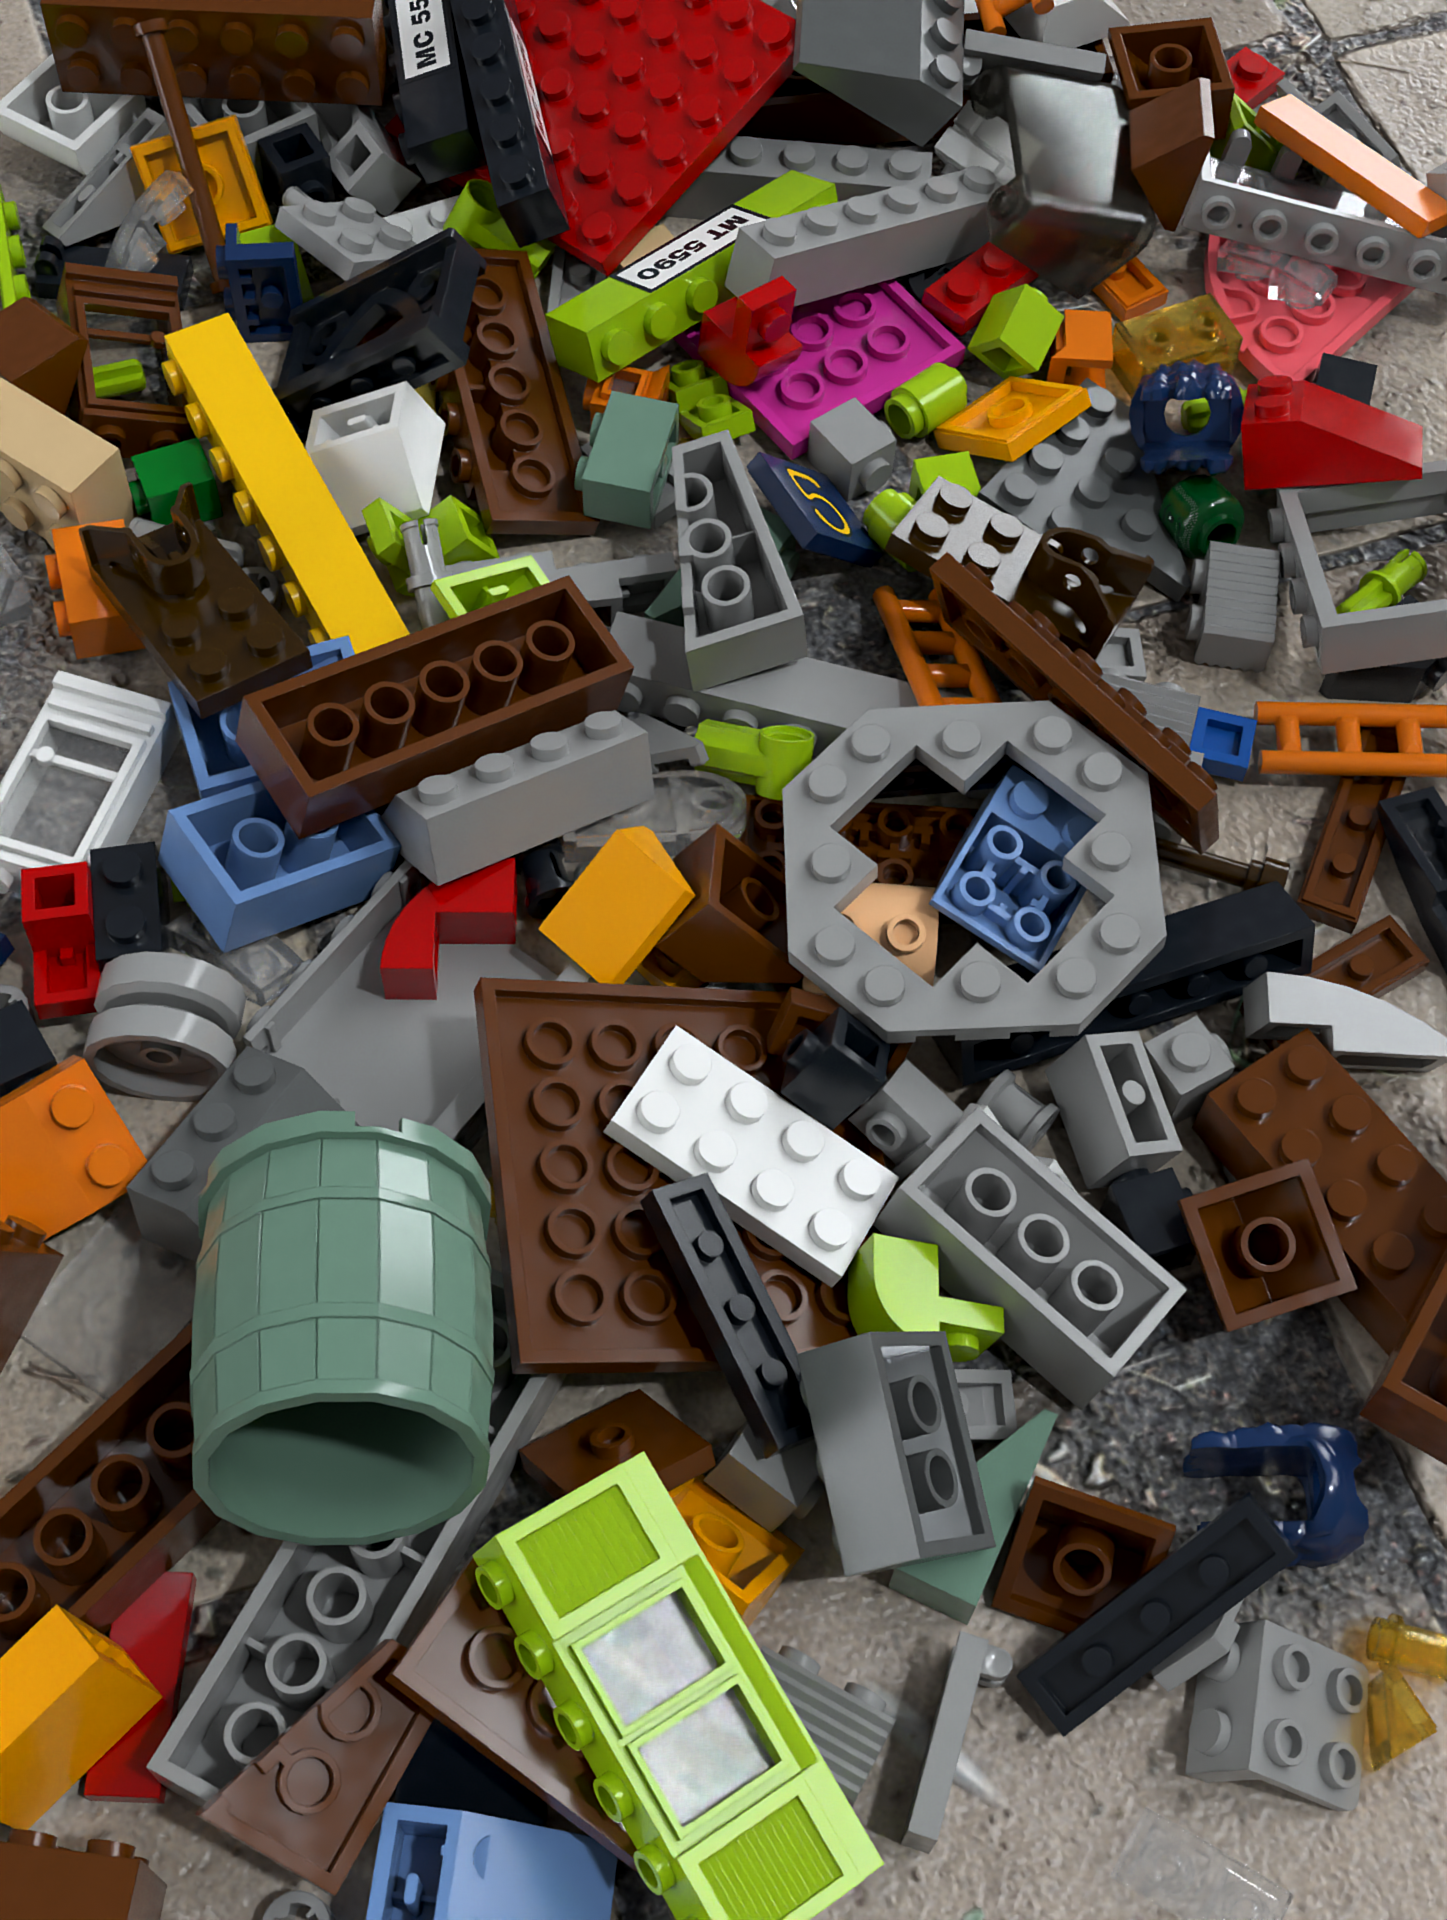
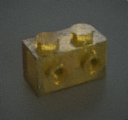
M1208 293L1115 323L1112 335L1113 364L1111 370L1131 399L1144 375L1152 374L1161 364L1171 366L1178 360L1188 363L1195 359L1204 365L1219 363L1222 370L1232 376L1243 337L1213 295Z

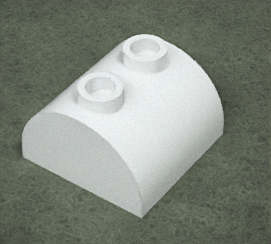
M51 54L0 100V131L4 135L87 176L146 110L145 96L62 92L53 54Z

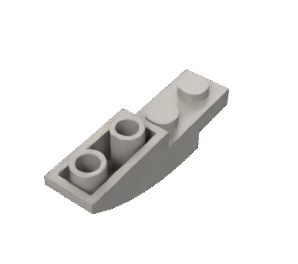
M552 550L537 553H518L509 557L474 562L461 561L445 566L446 570L452 571L453 575L532 555L550 582L569 575L609 632L617 611L627 614L646 611L676 574L672 552L654 555L640 554L627 559L599 563H580L572 567L558 569L555 567Z

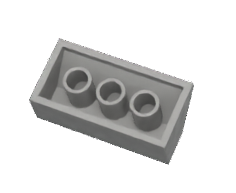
M616 710L596 712L586 717L582 723L558 732L541 733L533 737L530 743L507 752L484 755L471 766L447 775L427 777L418 786L396 794L381 819L401 844L399 854L434 884L440 886L655 798L648 732Z
M979 1107L899 1186L873 1224L882 1234L938 1245L939 1284L955 1299L1003 1307L1004 1334L1000 1339L1081 1411L1116 1376L1187 1290L1184 1285Z

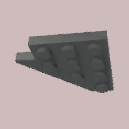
M1086 378L1079 386L1087 388L1092 406L1014 462L1008 461L982 488L977 498L1003 513L1016 517L1023 525L1041 535L1050 529L1069 527L1101 537L1107 544L1144 558L1149 555L1154 560V568L1147 582L1179 603L1190 587L1191 581L1178 545L1159 519L1158 514L1163 499L1153 472L1147 474L1141 469L1140 458L1144 456V452L1138 447L1131 432L1129 420L1130 407L1114 397L1107 389ZM1085 548L1083 550L1087 559L1091 561L1099 559L1094 549Z

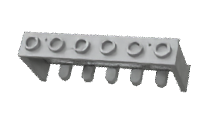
M1237 129L1231 133L1220 159L1211 157L1210 152L1208 153L1184 209L1182 227L1447 295V238H1440L1431 234L1423 238H1417L1357 195L1344 192L1346 188L1326 174H1324L1320 185L1294 179L1302 163V157L1284 145L1281 147L1270 172L1245 166V162L1252 149L1251 134L1246 129Z

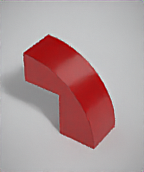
M515 857L506 858L440 886L432 882L410 900L393 923L382 951L380 973L386 1000H437L440 944H516L518 886Z

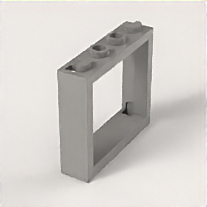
M1447 460L1423 463V479L1277 488V508L1268 509L1267 512L1270 524L1271 543L1280 542L1278 550L1281 551L1279 557L1281 577L1283 579L1291 578L1289 580L1291 609L1294 615H1303L1300 618L1303 648L1313 647L1321 675L1447 657V599L1337 614L1311 536L1312 532L1447 513Z

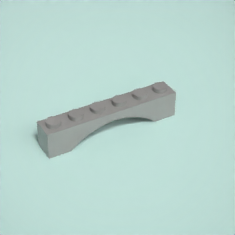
M308 103L316 112L319 136L324 149L330 156L331 170L345 190L352 196L372 204L376 211L382 215L389 216L422 179L413 166H409L406 163L401 149L368 105Z

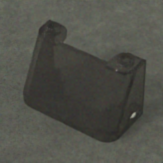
M998 65L982 72L974 84L969 87L971 106L974 113L986 120L993 119L999 115L1008 121L1016 175L1006 185L996 189L988 201L987 228L989 242L1079 300L1137 256L1148 245L1156 228L1155 212L1131 169L1129 111L1131 109L1128 108L1124 91L1112 83L1007 65Z

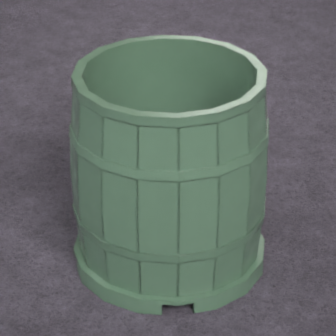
M316 1111L259 1126L222 1148L208 1168L207 1185L198 1196V1225L202 1248L196 1264V1288L192 1318V1356L189 1376L191 1417L193 1418L194 1425L192 1451L193 1489L216 1516L255 1535L299 1544L367 1545L419 1534L460 1514L486 1487L490 1460V1442L488 1441L489 1418L495 1376L493 1368L491 1264L485 1244L491 1210V1189L473 1153L435 1127L401 1118L398 1132L380 1126H355V1111Z

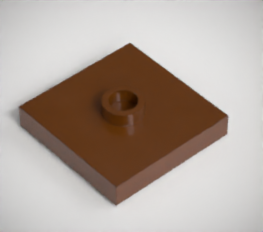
M637 1389L519 1449L524 1471L556 1500L643 1451L668 1492L716 1466L711 1444L641 1389Z

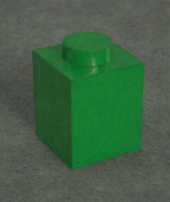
M197 437L131 456L137 480L128 483L138 517L149 514L151 521L164 525L172 523L170 509L175 504L180 485L187 482L193 485L200 519L203 522L223 516L216 481Z

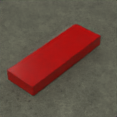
M164 1572L111 1624L109 1639L119 1644L163 1697L87 1771L84 1796L89 1801L165 1803L167 1788L158 1782L146 1766L178 1714L197 1581L194 1573Z

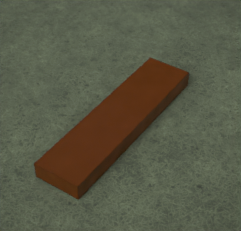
M1360 727L1363 752L1398 753L1396 728ZM1340 776L1296 901L1311 920L1350 934L1353 933L1386 839L1376 810L1378 801L1401 795L1406 777Z

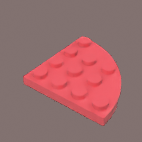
M1209 234L1205 248L1204 283L1211 313L1230 349L1258 380L1268 376L1284 375L1291 377L1292 381L1306 380L1312 383L1323 353L1341 357L1415 290V287L1211 234Z

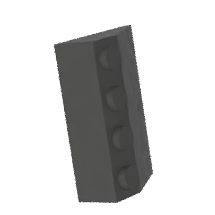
M797 0L793 70L921 147L963 107L964 0Z

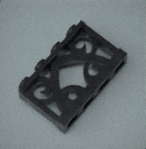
M447 228L290 311L288 321L294 327L277 387L273 388L272 391L302 443L307 440L313 410L407 381L416 389L467 364L470 347L463 341L476 280L477 277L485 274L487 262L455 229ZM403 316L386 333L356 347L368 332Z

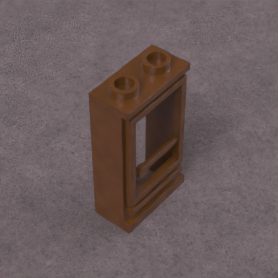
M65 262L56 300L58 318L87 340L92 338L151 345L153 348L161 349L162 362L168 360L164 336L183 329L177 295L179 287L177 276ZM85 311L156 319L158 331H153L150 335L87 328ZM88 342L68 404L72 421L119 448L121 458L131 459V456L196 438L185 412V405L189 404L183 393L174 396L167 382L166 389L169 405L96 398L90 344Z

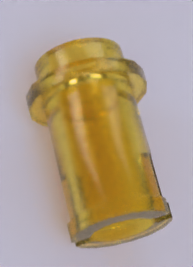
M1395 1613L1390 1614L1387 1619L1381 1617L1374 1618L1366 1641L1368 1660L1377 1662L1380 1670L1383 1672L1392 1673L1397 1667L1444 1679L1447 1682V1635L1405 1624L1403 1616Z

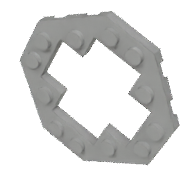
M1049 700L870 708L782 789L789 963L886 1043L916 1042V1036L955 1035V1041L1010 1038V1033L1049 1031V1037L1078 1036L1164 948L1167 932L1148 773ZM1006 754L1097 822L1064 856L1062 870L1107 904L1028 983L976 943L932 987L841 914L850 903L878 878V864L837 832L914 759H918L962 794H965Z

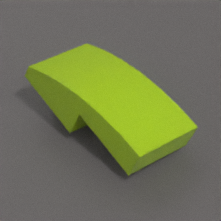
M686 360L675 364L671 368L669 402L679 404V423L694 440L727 429L732 439L756 431L752 410L729 396L726 380L714 369L705 367L701 360Z

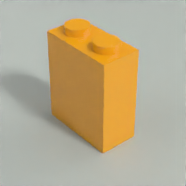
M57 1604L0 1658V1822L14 1829L28 1830L163 1697L119 1644Z

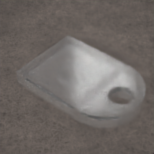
M696 770L659 771L657 774H653L655 798L562 835L564 862L592 861L616 829L645 826L652 830L670 857L678 855L716 823L738 839L745 831L747 824L745 793L735 782L714 773Z

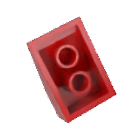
M1274 375L1260 379L1257 384H1248L1241 422L1244 490L1423 479V426L1306 380L1292 381V378L1289 376Z

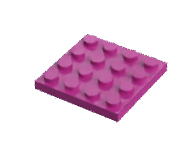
M890 279L793 307L789 333L803 345L798 359L750 385L736 386L727 382L729 396L751 409L754 422L793 460L808 451L810 421L854 397L871 414H874L884 408L885 402L891 398V393L895 388L933 363L941 362L953 368L962 364L966 347L895 279ZM702 320L673 337L694 360H701L705 367L713 369L697 353Z

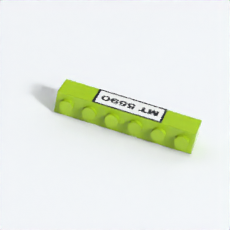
M790 170L545 314L558 365L599 383L700 322L704 311L735 297L724 285L739 227L766 221L769 218L801 212L812 207L836 203L838 198L835 184Z

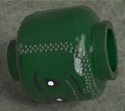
M1205 474L1190 476L1172 487L1163 499L1158 514L1159 519L1183 554L1189 558L1201 560L1205 558L1210 541L1236 544L1240 538L1245 520L1244 510L1239 501L1216 478Z

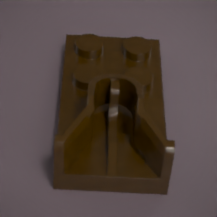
M941 476L935 479L891 533L884 549L885 552L931 579L932 576L929 568L946 552L950 553L963 566L968 562L974 563L992 582L994 586L992 592L1006 605L1010 601L1015 600L1029 614L1035 610L1040 611L1057 628L1060 634L1058 640L1064 643L1072 652L1078 648L1084 650L1095 661L1130 611L1154 568V560L1149 555L1144 558L1107 544L1101 537L1078 529L1058 527L1050 529L1041 535L1023 525L1016 517L999 511L973 496L963 486L951 483ZM1085 548L1094 549L1099 559L1096 561L1087 559L1083 550Z
M187 482L180 485L175 504L170 509L173 522L138 538L128 527L113 528L87 525L78 529L92 579L201 720L241 702L245 695L283 682L313 668L310 651L200 519L192 483Z

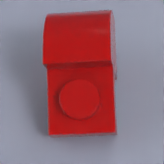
M780 276L739 297L735 296L704 311L697 353L723 379L736 386L750 385L795 362L803 348V345L789 333L797 289L783 276Z
M87 861L21 869L22 924L33 950L34 1006L39 1019L97 1012L94 1002L101 972L95 956L92 881Z

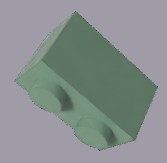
M611 391L605 412H596L590 430V446H592L590 456H581L576 469L574 486L575 490L582 491L584 516L651 529L672 464V447L679 443V404Z

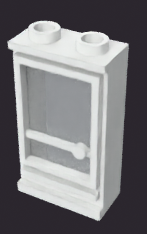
M58 670L52 681L54 688L0 783V894H5L8 891L21 894V869L87 861L91 872L90 849L126 845L181 739L171 702Z

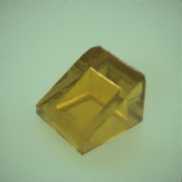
M1393 1664L1381 1671L1368 1683L1367 1723L1372 1767L1377 1772L1435 1734L1437 1726L1399 1669L1394 1667Z

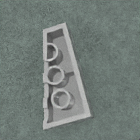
M727 429L673 446L672 462L678 524V551L681 568L685 653L693 693L807 657L804 614L729 430Z

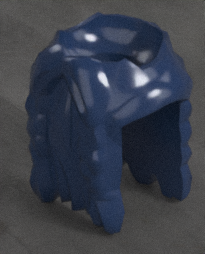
M1195 359L1188 363L1178 360L1171 366L1161 364L1152 374L1144 375L1140 380L1131 399L1129 420L1132 435L1138 447L1144 452V456L1140 458L1141 469L1147 474L1152 472L1157 475L1164 474L1168 468H1173L1180 472L1185 470L1195 472L1199 468H1206L1211 476L1226 474L1233 464V456L1229 453L1231 451L1230 448L1241 433L1244 405L1240 389L1234 377L1223 371L1219 363L1204 365ZM1205 398L1209 403L1211 413L1208 423L1199 432L1183 435L1175 433L1167 425L1164 411L1170 399L1195 400Z
M1267 1422L1258 1427H1238L1234 1431L1226 1433L1216 1431L1203 1432L1194 1436L1191 1440L1190 1452L1183 1462L1184 1476L1190 1478L1276 1475L1297 1477L1304 1488L1307 1520L1274 1521L1298 1551V1558L1286 1567L1304 1566L1317 1569L1335 1564L1364 1544V1535L1369 1528L1368 1509L1357 1495L1353 1473L1362 1460L1358 1457L1356 1436L1338 1425L1310 1422L1303 1426L1298 1424L1280 1426ZM1211 1521L1201 1522V1525H1197V1532Z

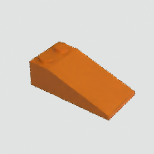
M72 1055L0 1098V1221L5 1222L8 1215L26 1220L45 1231L47 1235L44 1240L127 1193L126 1187L148 1162L89 1065L82 1057Z

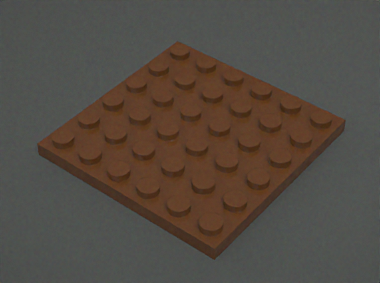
M480 977L474 989V1000L513 1374L723 1372L640 1204V1201L651 1190L676 1183V1181L603 1131L676 1025L790 1102L780 1092L786 1063L782 1061L781 1056L770 1054L767 1050V1035L787 992ZM819 994V995H822V996H826V997L831 998V997H830L829 995H827V994ZM851 1114L832 1130V1132L885 1167L882 1151L873 1145L848 1120ZM890 1195L888 1196L878 1216L881 1214L887 1203L890 1201ZM732 1220L798 1354L857 1336L848 1310V1268L843 1277L831 1288ZM873 1224L860 1247L873 1233L882 1234Z

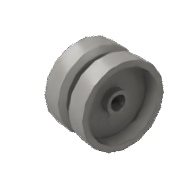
M148 951L121 955L106 963L100 975L94 1002L98 1015L93 1017L89 1026L82 1058L85 1059L95 1077L103 1083L128 1094L160 1101L189 1102L201 1100L235 1061L237 1050L233 1039H235L241 1028L246 1003L243 987L227 971L200 959L176 953Z

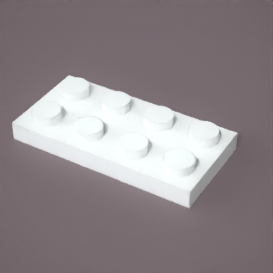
M677 1025L603 1131L676 1182L708 1173L731 1220L831 1288L843 1277L899 1179L890 1170Z

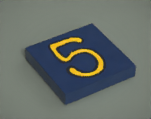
M758 452L746 466L753 480L802 549L869 568L884 554L879 546L868 536V531L826 474L762 452Z

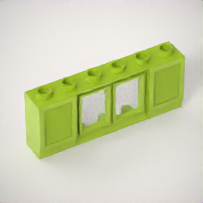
M644 1451L495 1535L472 1555L478 1565L475 1575L483 1596L494 1609L503 1610L517 1635L514 1639V1646L521 1664L531 1677L543 1681L557 1706L554 1708L553 1715L560 1734L571 1748L576 1751L581 1749L596 1776V1779L593 1781V1788L601 1807L613 1821L622 1822L637 1849L633 1857L640 1877L653 1893L663 1895L676 1920H810L884 1865L882 1858Z

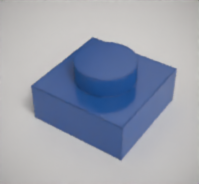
M1199 707L1189 748L1191 751L1204 753L1202 768L1208 774L1243 782L1249 765L1257 720Z

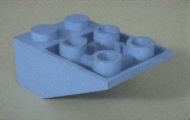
M1012 764L984 799L966 829L934 891L929 905L1037 974L1045 966L1087 890L1086 887L1062 870L1064 856L1097 822L1060 794Z
M387 1802L383 1811L366 1920H610L618 1857L592 1837L463 1810Z

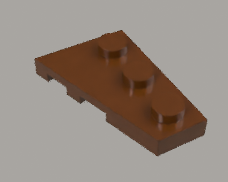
M384 1639L203 1805L195 1815L325 1893L336 1896L434 1719L431 1714L385 1680L407 1648L393 1639Z

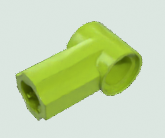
M482 179L467 181L443 225V230L447 228L455 229L473 248L527 251L534 279L537 278L555 251L556 245L548 239L519 248L497 208L492 184Z
M706 719L698 724L694 738L703 742L709 760L701 766H695V773L755 785V791L760 796L783 801L782 789L813 761L815 735L807 729L795 726L775 725L756 729Z

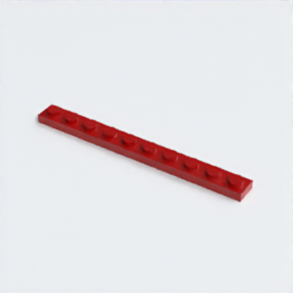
M1244 47L1226 61L1235 87L1234 93L1252 110L1277 91L1275 85L1285 75V72L1268 62L1262 55L1253 52L1247 47ZM1130 135L926 288L921 305L962 336L981 321L994 294L1023 284H1029L1072 251L1075 246L1081 244L1091 233L1096 232L1102 224L1108 223L1145 193L1131 169Z

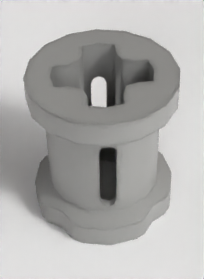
M1006 1069L989 1085L977 1104L988 1106L1002 1128L1030 1152L1052 1126L1060 1108L1053 1103L1046 1106L1016 1084V1075L1009 1069Z

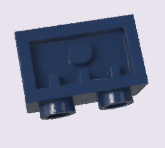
M226 223L225 245H216V265L219 280L229 279L230 287H224L225 313H229L232 320L237 321L238 330L245 343L290 341L294 327L288 321L290 311L303 304L294 242L241 244L238 224Z

